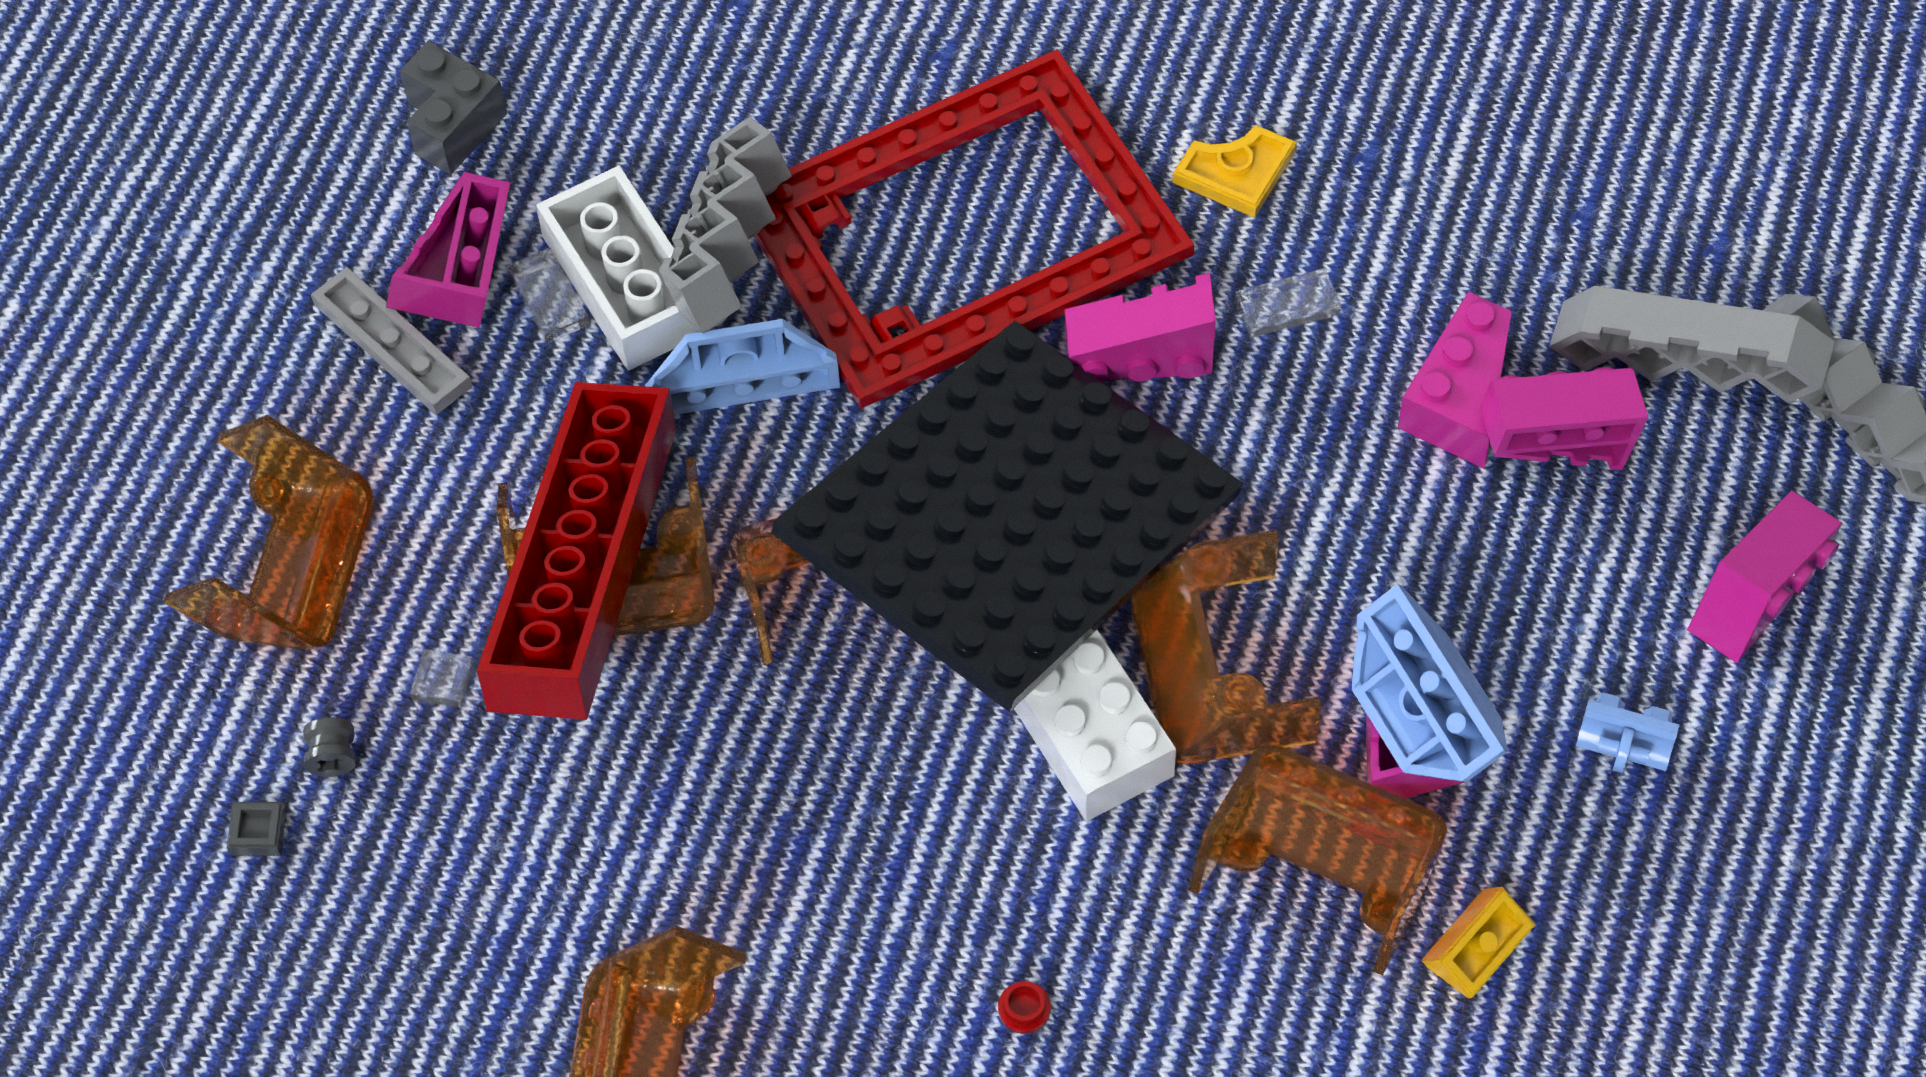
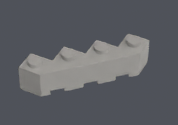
M751 117L712 141L707 152L710 159L707 171L699 172L690 194L693 202L691 210L688 214L681 215L672 237L675 245L671 258L663 259L659 269V273L681 316L702 334L710 328L722 324L729 315L742 307L731 286V282L741 278L745 271L759 263L748 239L757 235L764 226L776 219L765 196L773 193L778 188V185L792 177L772 133Z
M1593 286L1563 301L1549 347L1584 372L1614 357L1623 361L1651 382L1684 367L1719 393L1753 378L1785 402L1790 403L1823 388L1835 341L1817 329L1812 323L1798 315Z
M1784 294L1763 309L1764 311L1801 316L1835 341L1823 388L1799 399L1823 422L1831 417L1849 433L1846 436L1845 442L1870 466L1875 467L1881 463L1898 479L1894 488L1908 501L1926 504V412L1924 400L1915 387L1883 383L1875 366L1874 354L1867 347L1865 341L1833 338L1826 321V312L1816 297Z

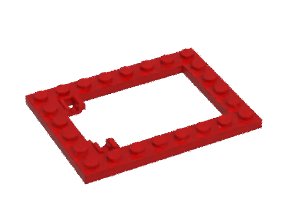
M1058 49L788 168L792 177L778 185V188L773 193L765 196L776 219L764 226L754 236L819 343L836 353L839 375L860 409L968 360L1013 321H1017L1031 331L1064 316L1065 309L1092 303L1194 256V243ZM1038 110L1047 119L1124 231L1120 235L923 325L919 324L908 305L903 307L897 305L875 315L871 321L866 313L861 314L822 253L823 247L819 241L823 237V230L830 224H836L839 230L852 223L851 216L841 202V198ZM895 326H901L905 333L892 338L889 331Z

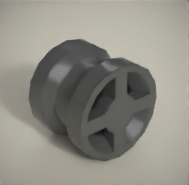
M326 717L313 720L304 726L303 740L309 746V750L304 755V768L307 772L321 777H334L349 773L355 768V753L350 749V743L354 741L355 737L353 724L345 719Z

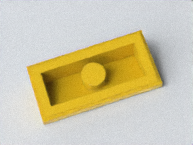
M1503 887L1486 888L1477 895L1421 961L1429 970L1468 999L1473 998L1536 924Z

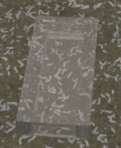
M551 248L507 265L509 275L546 344L590 325L583 306Z
M1326 268L1236 291L1235 302L1250 338L1340 315L1341 304Z

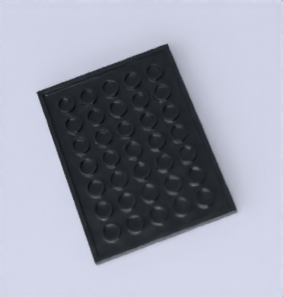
M1013 321L776 518L771 533L1010 712L1239 496L1244 483L1090 373L1084 372L1083 368L1077 364H1072L1069 358L1020 323Z

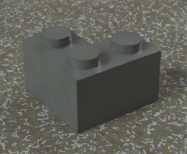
M427 41L400 70L408 104L418 109L407 121L415 155L452 175L507 115L500 80L430 41Z

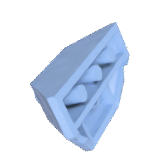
M784 319L710 330L703 334L701 332L686 334L645 386L670 388L674 415L840 388L836 353Z
M1396 584L1357 615L1356 630L1359 633L1354 653L1352 691L1403 773L1468 782L1508 752L1501 716L1447 633L1403 586Z

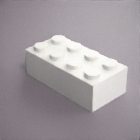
M620 166L536 204L543 239L627 371L675 349L686 334L700 332L681 316L659 273L663 259L671 258L674 248Z
M1098 630L1014 708L1086 822L1174 777L1175 746Z

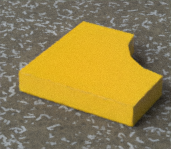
M1257 125L1245 136L1230 143L1208 144L1194 140L1174 170L1172 183L1255 218L1296 153L1297 142Z

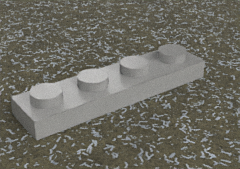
M345 267L311 294L314 305L435 415H438L472 387L470 376L395 309L386 308L387 302L348 267Z

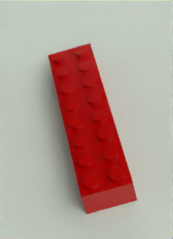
M575 382L477 668L487 712L587 720L677 431L670 388Z

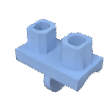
M1603 692L1599 694L1596 701L1588 700L1576 744L1577 747L1616 757L1613 771L1623 773L1626 761L1663 771L1667 770L1680 725L1672 723L1671 711L1655 706L1645 709L1644 714L1624 709L1625 703L1620 697Z

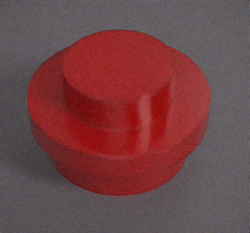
M1029 981L1016 982L1008 986L1000 995L998 1001L1000 1020L1013 1032L1028 1034L1038 1031L1047 1023L1050 1017V998L1047 992L1035 983Z

